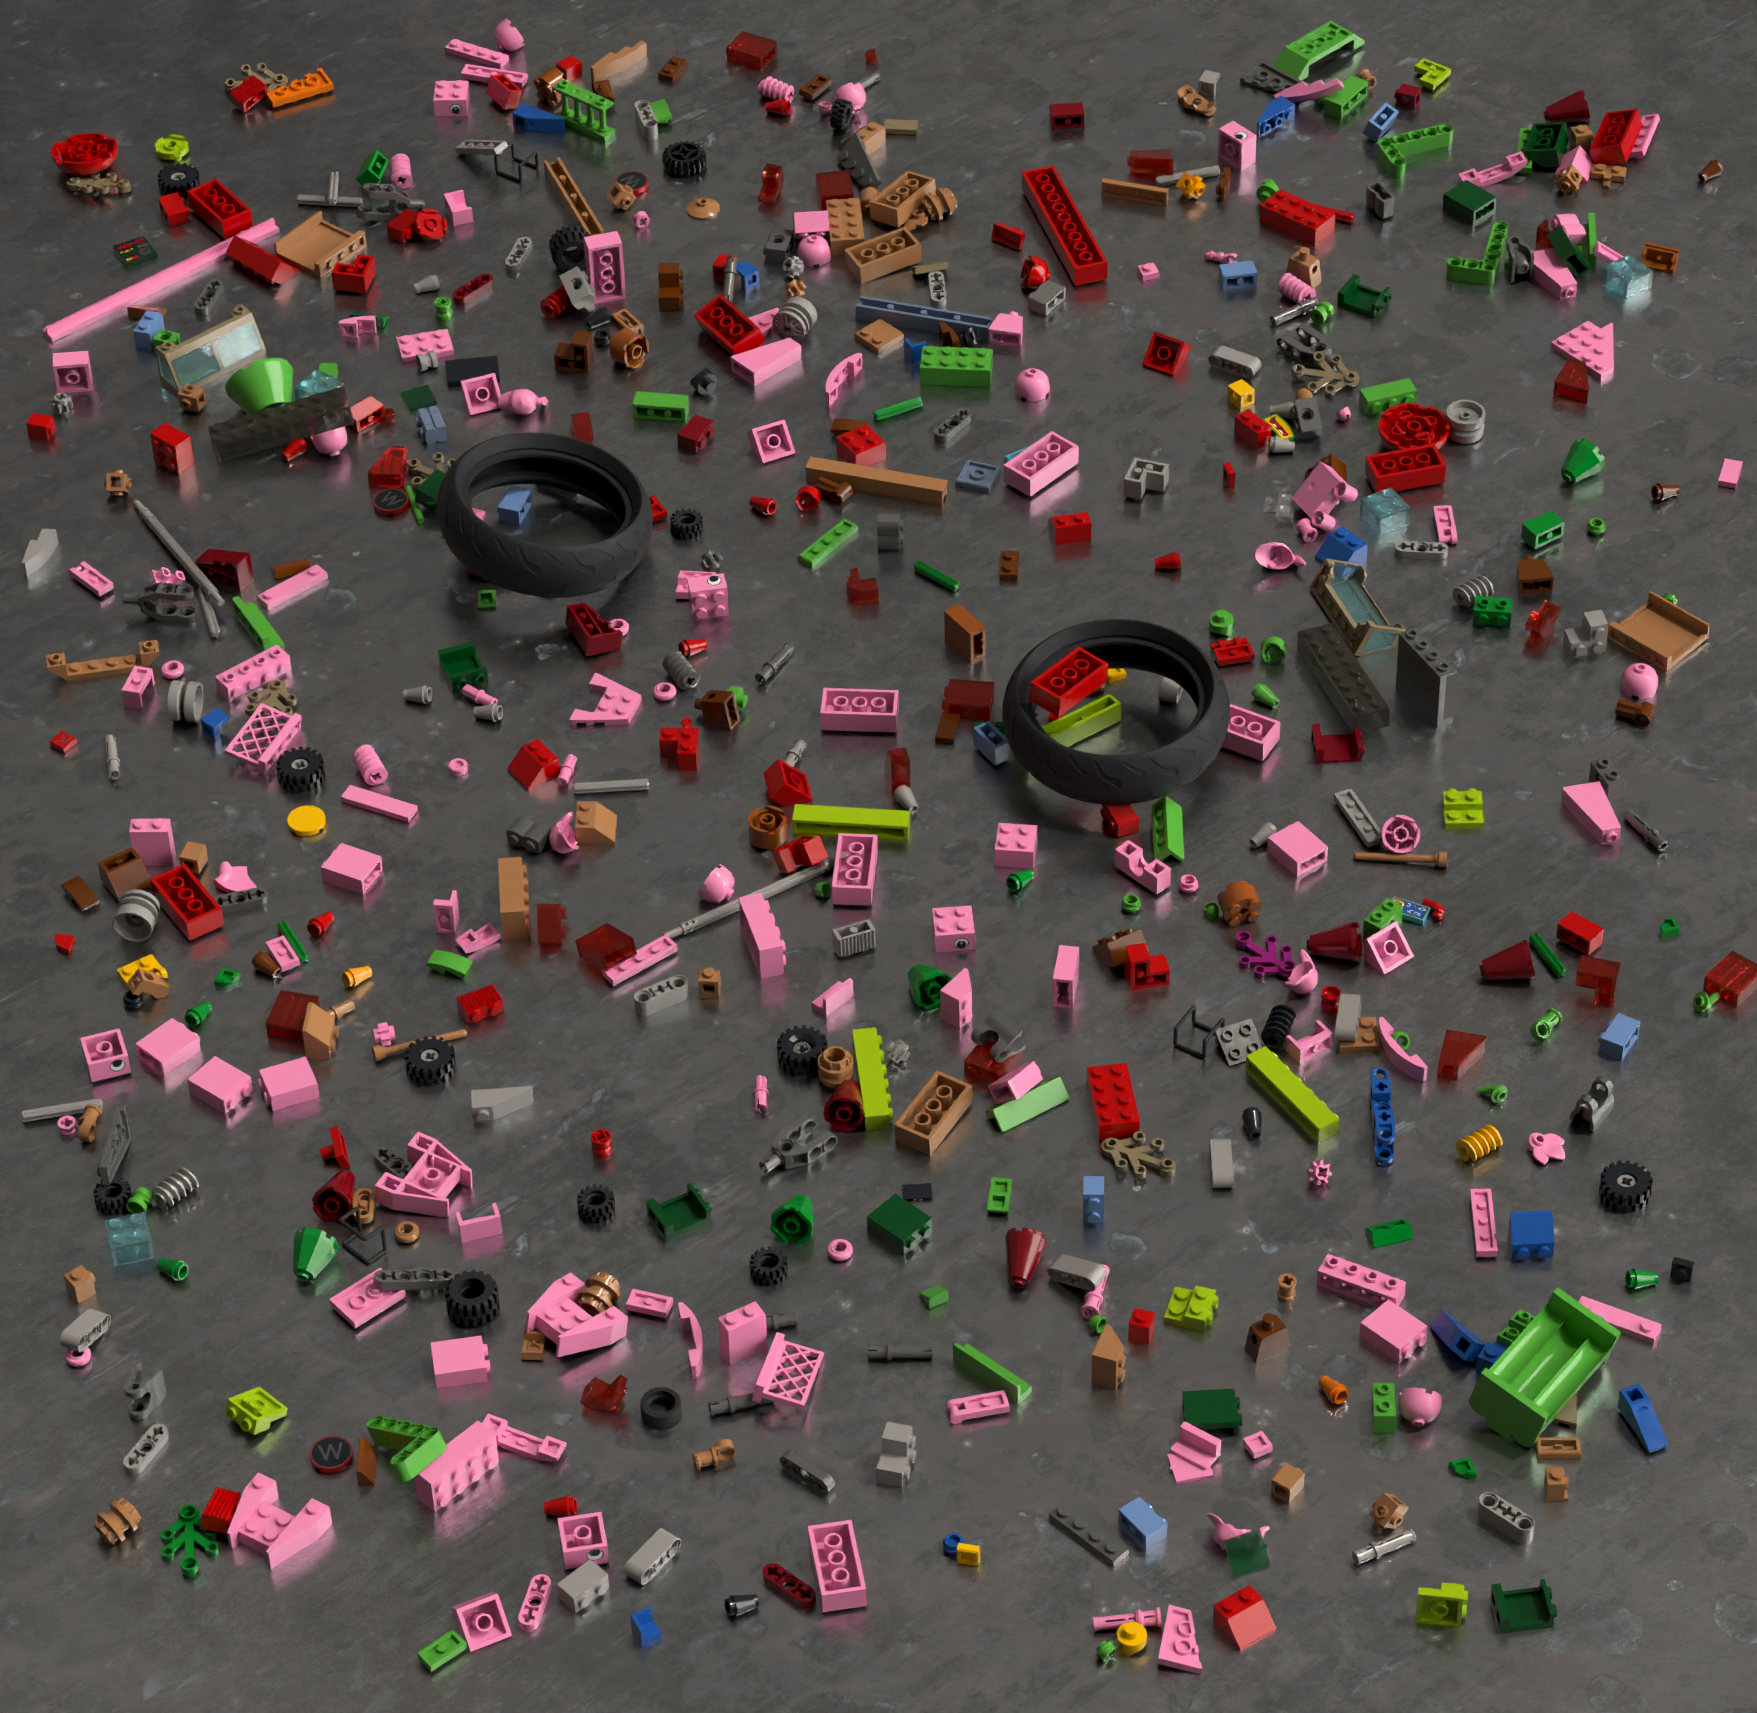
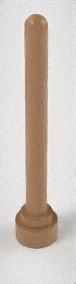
M1355 852L1353 854L1355 860L1435 863L1439 867H1447V852L1435 853V855Z
M461 1029L436 1035V1039L439 1040L442 1037L445 1042L462 1038L467 1035V1031ZM411 1042L390 1047L372 1046L374 1061H383L384 1058H387V1055L405 1051L406 1048H409Z

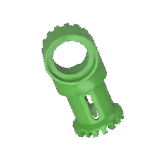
M1549 1008L1544 1017L1538 1018L1531 1025L1530 1034L1532 1038L1542 1040L1550 1036L1553 1026L1562 1022L1563 1017L1560 1015V1012L1558 1013L1559 1010ZM1538 1028L1543 1032V1036L1538 1033Z

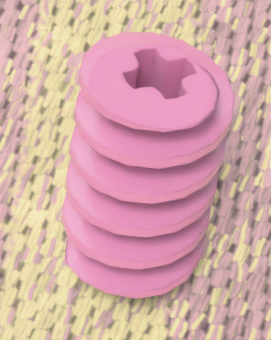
M768 76L760 82L758 93L775 101L786 99L791 104L794 96V87L792 85L789 86L787 83L783 84L782 81Z
M396 154L389 161L391 183L400 189H406L412 183L410 159L405 154Z
M1291 273L1284 274L1279 281V292L1295 303L1304 302L1316 296L1315 289L1297 279V277L1292 276Z
M362 745L355 750L353 762L356 764L365 782L373 786L383 783L387 779L388 772L374 751V748L371 745Z

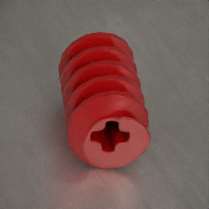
M561 285L541 301V311L548 319H554L572 305L564 285Z

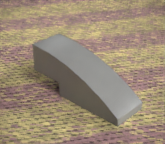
M42 528L38 540H30L21 563L24 577H28L36 572L54 553L58 545L56 529Z

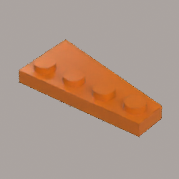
M318 68L316 73H308L300 81L296 79L289 86L283 85L267 93V100L272 107H279L283 104L312 97L313 95L326 93L333 90L334 86L323 69Z

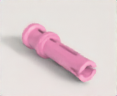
M1104 1264L1101 1265L1106 1269L1107 1276L1094 1291L1086 1293L1084 1298L1085 1305L1081 1307V1315L1089 1320L1092 1316L1099 1315V1306L1103 1304L1102 1293L1110 1272L1109 1267Z
M1160 1607L1149 1611L1137 1609L1135 1613L1093 1617L1094 1631L1118 1629L1120 1625L1126 1622H1137L1144 1627L1156 1625L1162 1627Z

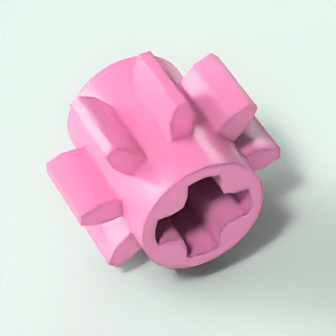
M387 1022L378 1023V1028L373 1029L376 1044L381 1043V1046H389L391 1041L396 1040L393 1025L388 1026Z
M1318 1159L1317 1162L1310 1161L1309 1168L1305 1169L1308 1175L1307 1180H1314V1185H1320V1182L1328 1183L1327 1178L1332 1175L1329 1170L1330 1164L1323 1165L1322 1159Z

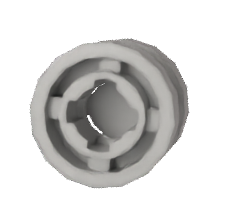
M434 350L428 351L424 355L422 353L416 355V362L421 372L427 370L428 367H438V359Z

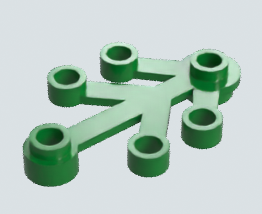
M188 1504L180 1509L178 1513L179 1519L168 1529L161 1532L162 1542L169 1544L161 1549V1557L164 1561L173 1560L175 1557L174 1552L185 1543V1558L181 1560L180 1566L182 1573L191 1577L199 1570L198 1560L194 1557V1542L205 1549L207 1556L215 1557L219 1553L218 1544L209 1540L216 1539L219 1533H209L211 1531L202 1529L205 1531V1538L194 1531V1525L201 1529L200 1511L194 1505ZM185 1526V1531L175 1539L174 1534Z

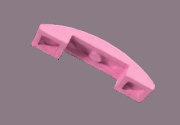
M1522 151L1506 156L1507 162L1480 172H1476L1475 168L1459 173V177L1462 182L1468 180L1476 186L1490 185L1517 173L1528 162Z
M856 353L844 359L831 371L826 381V406L830 407L838 397V387L848 375L855 377L862 369V353Z
M1380 1017L1378 1034L1381 1048L1386 1057L1406 1075L1421 1082L1427 1081L1428 1066L1417 1054L1409 1057L1391 1037L1394 1032L1392 1026L1383 1017Z
M679 1302L678 1313L682 1332L691 1331L694 1349L688 1350L692 1380H697L703 1365L702 1332L693 1312L683 1302Z
M489 1413L482 1422L484 1426L496 1434L497 1445L531 1459L558 1461L567 1446L566 1442L550 1436H546L545 1440L511 1428L507 1426V1420Z

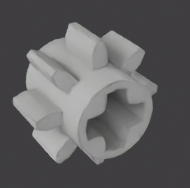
M792 256V258L787 257L783 263V272L791 278H794L795 275L799 277L804 269L803 261L799 260V257Z
M65 393L56 394L54 399H51L53 412L56 411L60 415L67 414L70 411L69 408H73L71 396L67 397Z
M898 1038L895 1042L890 1040L885 1047L888 1051L886 1056L896 1063H899L900 1060L906 1062L910 1056V1052L907 1051L910 1046Z

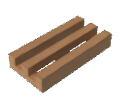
M625 308L611 314V320L622 330L627 328L638 333V330H644V325Z
M1539 1437L1536 1442L1537 1459H1581L1580 1437Z

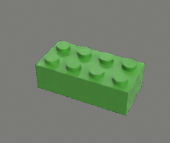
M923 346L920 363V384L990 387L993 349Z

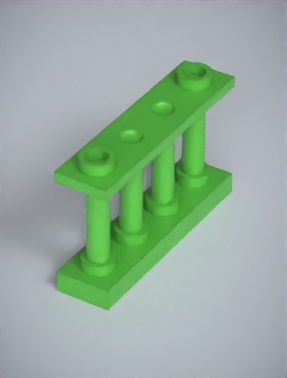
M563 79L552 87V90L561 93L562 109L554 115L564 118L565 125L603 142L616 135L615 129L606 125V110L614 105L612 101ZM568 97L574 99V110L569 109ZM580 102L586 105L587 116L581 114ZM593 108L599 111L600 122L594 120Z

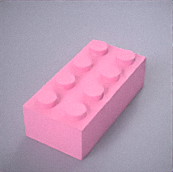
M614 231L584 237L586 273L589 277L587 282L595 290L593 295L596 300L593 304L626 298L623 248L618 232Z
M1051 431L1004 464V482L1031 497L1078 464L1079 446Z
M823 688L820 712L821 730L897 732L899 690Z
M1230 704L1228 731L1222 747L1263 761L1280 739L1281 722Z
M838 834L832 882V904L872 906L878 855L877 835ZM849 852V857L841 860L842 854Z
M762 893L739 897L740 927L760 978L763 979L784 974L786 958L783 951H786L784 940H780L779 927H775L774 915L769 913L768 900H764Z
M476 1421L446 1445L447 1449L414 1477L417 1499L434 1512L447 1505L457 1494H461L466 1487L479 1480L489 1469H493L499 1462L496 1434L481 1422Z
M846 1520L808 1526V1544L822 1612L867 1606L866 1586L852 1521Z

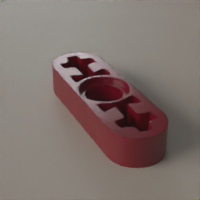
M484 273L453 292V302L456 305H465L493 287V276Z
M770 1563L763 1568V1581L768 1586L802 1609H809L815 1605L816 1592L812 1587L779 1564ZM786 1583H793L795 1585L792 1589H786L783 1586Z

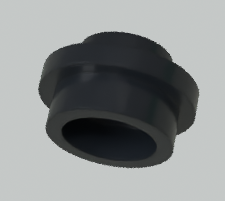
M599 330L595 333L593 340L596 344L603 346L609 343L611 336L606 330Z
M131 990L127 991L123 997V1004L128 1008H136L143 1003V996L141 994L139 996L134 995Z

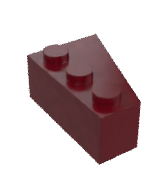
M208 549L195 560L198 568L209 580L239 593L254 581L250 553Z
M586 603L567 605L565 624L586 656L621 650L622 631L619 629L616 631L611 627V623L608 620L603 621L599 618L600 614Z

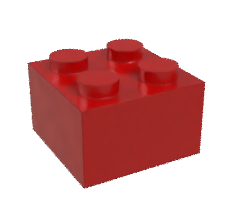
M166 422L150 433L153 458L158 464L177 474H181L194 465L191 437Z
M867 424L836 437L837 454L846 463L871 466L886 459V442Z

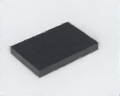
M497 356L445 360L448 387L461 386V381L492 373H495L497 382H500Z

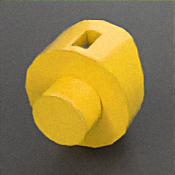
M1126 1622L1120 1625L1117 1629V1649L1126 1656H1131L1142 1650L1147 1644V1632L1144 1626L1137 1622Z

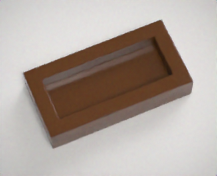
M942 712L935 736V743L954 745L961 714Z

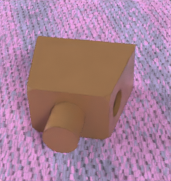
M1302 247L1290 257L1286 273H1291L1292 276L1297 277V279H1300L1313 289L1322 282L1319 259L1310 255L1309 248Z

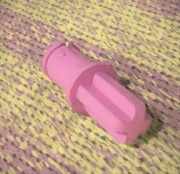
M468 684L462 688V694L473 699L476 704L481 703L485 706L497 704L498 702L496 698L489 696L484 690H478Z
M568 754L565 758L564 764L560 766V773L556 780L557 785L561 787L568 785L570 777L574 774V766L577 761L576 756Z
M758 1075L755 1079V1089L752 1093L754 1097V1110L759 1113L762 1112V1106L764 1112L767 1110V1097L769 1095L767 1078Z

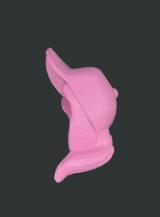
M528 389L506 392L501 395L498 401V405L503 412L519 416L529 415L539 405L544 407L548 403L545 396L538 398L536 394Z
M1269 542L1260 545L1254 551L1255 560L1260 565L1272 570H1283L1292 564L1299 567L1306 565L1301 556L1293 555L1289 547L1283 543Z
M572 811L560 818L549 834L552 850L560 854H566L574 849H579V846L576 845L578 842L575 838V832L570 826L573 821Z
M1301 949L1299 952L1300 964L1293 969L1291 976L1288 977L1289 981H1286L1285 984L1298 994L1311 993L1316 987L1318 972L1315 970V966L1307 952Z
M1213 1513L1206 1514L1215 1526L1213 1540L1221 1546L1222 1550L1235 1551L1242 1548L1246 1551L1254 1552L1260 1547L1265 1533L1270 1529L1269 1526H1263L1255 1532L1247 1529H1236L1229 1523L1224 1524L1217 1515Z

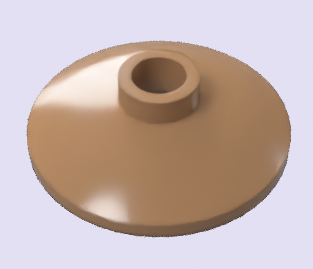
M698 198L688 203L686 211L692 218L700 220L710 219L719 213L720 205L717 201L710 198Z

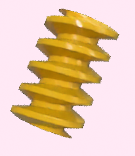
M1491 1124L1484 1125L1482 1128L1456 1142V1150L1460 1158L1464 1161L1470 1160L1472 1162L1476 1161L1477 1157L1481 1158L1484 1154H1488L1490 1150L1494 1151L1496 1147L1502 1146V1138L1498 1130Z

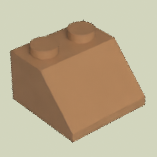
M873 121L856 131L860 134V140L865 144V150L868 155H871L886 144L885 127ZM852 135L841 142L839 147L843 149Z
M577 801L575 820L577 844L615 845L617 815L597 801Z
M308 1002L302 1030L306 1058L330 1060L332 1052H335L336 1041L334 1039L338 1038L339 1027L335 1025L332 1015L314 1003Z
M1106 1324L1092 1353L1091 1383L1116 1389L1119 1382H1123L1126 1370L1123 1367L1126 1356L1123 1355V1344L1112 1327Z

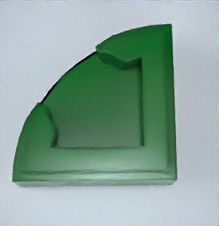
M1673 916L1667 917L1661 924V938L1680 934V928Z
M222 968L214 980L215 986L222 987L234 984L241 978V972Z
M1470 1457L1449 1462L1448 1467L1455 1475L1466 1479L1477 1478V1472Z

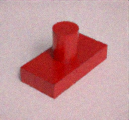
M996 222L993 224L991 239L1021 250L1024 245L1025 233L1021 232L1019 227L1011 228Z
M338 1126L330 1128L333 1144L319 1149L323 1160L336 1157L342 1170L350 1168L345 1139Z

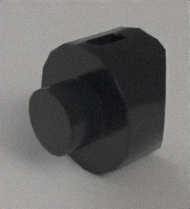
M704 368L690 380V383L700 394L705 395L716 389L717 377L709 369Z

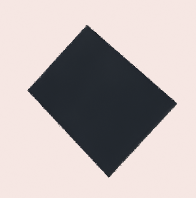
M931 1183L902 1185L903 1199H913L916 1201V1199L932 1198Z

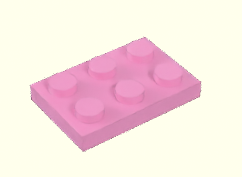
M448 329L396 337L402 363L415 362L416 355L421 353L424 355L431 350H434L437 358L454 355Z
M378 1268L329 1299L330 1305L355 1329L406 1297L405 1290H379L373 1286L374 1274L382 1270L381 1268Z

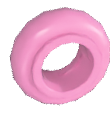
M613 619L610 621L612 628L623 632L622 636L628 633L629 624L623 619Z
M174 660L164 663L161 668L162 675L168 679L178 678L184 672L183 664Z
M668 682L659 683L654 687L653 694L660 701H668L675 697L676 688Z
M844 1239L833 1240L827 1247V1254L835 1261L847 1260L853 1253L851 1243ZM836 1249H844V1251H841V1252H838V1251H835V1250H836Z
M88 1347L83 1352H77L69 1348L65 1352L66 1362L74 1367L87 1364L91 1358V1351ZM76 1354H83L79 1357H73Z

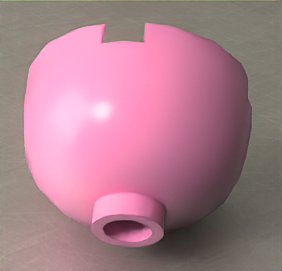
M505 18L495 28L496 40L494 42L500 49L503 47L506 51H516L525 45L524 39L516 27L510 26L511 22Z
M848 83L837 89V95L835 97L834 95L832 96L833 103L837 99L851 101L853 105V113L851 114H856L863 108L866 102V94L860 83H857L858 85Z
M807 236L798 244L797 257L803 261L804 266L813 267V265L819 264V267L823 266L831 260L830 245L821 236Z
M1029 368L1023 370L1015 380V394L1020 399L1021 397L1026 398L1028 402L1043 400L1046 398V394L1049 395L1050 393L1049 378L1039 369Z
M345 426L311 436L315 448L322 454H329L330 457L340 454L339 450L343 449L347 444Z
M1644 663L1631 664L1622 673L1620 688L1628 697L1632 698L1633 695L1638 696V699L1650 698L1655 695L1658 689V675L1650 665Z
M1396 815L1384 823L1381 829V840L1388 851L1394 854H1405L1417 846L1420 840V829L1412 818L1406 815Z
M719 864V868L716 867L704 881L705 889L704 891L700 889L698 896L714 904L721 903L724 899L729 900L735 892L732 889L735 883L732 873L726 867Z
M1424 1388L1403 1389V1393L1399 1392L1398 1408L1401 1415L1414 1426H1424V1424L1432 1422L1436 1419L1442 1407V1396L1439 1393L1432 1391L1431 1395L1425 1393L1426 1389Z

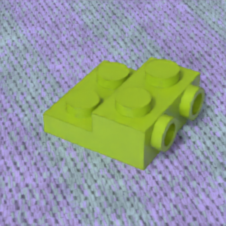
M1473 788L1466 791H1457L1456 789L1443 791L1442 808L1445 829H1484L1481 791H1476Z
M1175 1286L1164 1315V1323L1205 1332L1207 1324H1211L1214 1313L1212 1310L1213 1308L1217 1309L1219 1303L1216 1290L1195 1286L1193 1291Z
M256 1387L229 1398L225 1414L228 1420H234L240 1424L244 1432L248 1431L255 1435L268 1430L272 1421L286 1416L288 1408L261 1387Z
M1442 1583L1441 1589L1418 1587L1416 1623L1461 1627V1618H1466L1467 1605L1464 1604L1468 1602V1591L1464 1590V1585Z

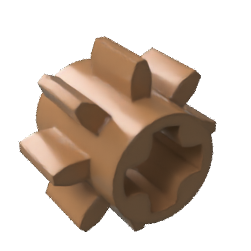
M795 279L785 286L787 291L784 293L788 299L795 296L802 297L805 294L803 290L806 286L802 281L797 282Z

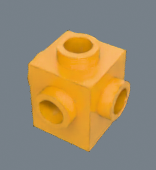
M1184 172L1176 187L1183 191L1182 195L1191 199L1194 197L1199 199L1207 185L1202 183V178L1196 174L1191 176Z

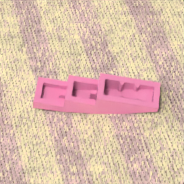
M1338 78L1327 83L1317 80L1309 85L1302 81L1275 94L1274 97L1283 96L1292 103L1331 95L1343 90L1344 86Z

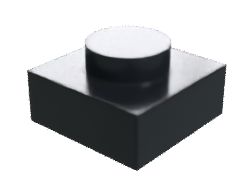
M1674 1257L1670 1277L1691 1282L1695 1262Z

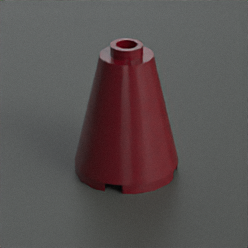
M1579 90L1547 106L1546 111H1543L1545 121H1549V123L1590 122V113L1587 101L1584 99V90Z
M1351 922L1310 935V939L1306 941L1307 951H1311L1312 955L1361 961L1359 956H1362V936L1357 934L1356 929L1360 928L1358 922Z
M1527 940L1520 941L1482 960L1483 965H1479L1481 976H1486V980L1536 978Z
M847 1079L842 1081L824 1106V1119L832 1125L833 1129L842 1132L853 1131L855 1127L863 1122L864 1108L860 1086L854 1080Z
M341 1170L315 1192L312 1198L313 1211L319 1218L325 1222L337 1221L339 1223V1218L353 1209L356 1183L354 1174L348 1170Z
M1022 1227V1231H1016V1228H1012L1007 1231L1005 1236L1008 1282L1015 1288H1023L1029 1284L1047 1245V1239H1044V1235L1041 1232L1027 1227Z

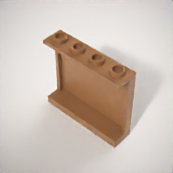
M318 211L274 243L275 255L320 279L330 273L336 263H344L367 246L364 231L359 230L355 234H351L323 220L322 211Z
M1650 591L1648 601L1620 624L1615 621L1609 624L1608 639L1667 672L1709 638L1710 624Z

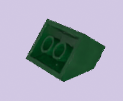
M1566 122L1533 123L1524 154L1543 168L1560 167L1569 141Z

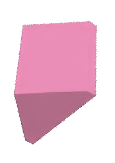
M1579 145L1563 155L1560 167H1557L1554 178L1558 177L1557 174L1560 170L1573 164L1583 176L1581 183H1588L1594 163L1592 158Z
M495 373L461 381L462 401L469 415L500 408L498 401L501 394Z
M1397 921L1365 939L1364 960L1382 975L1414 957Z

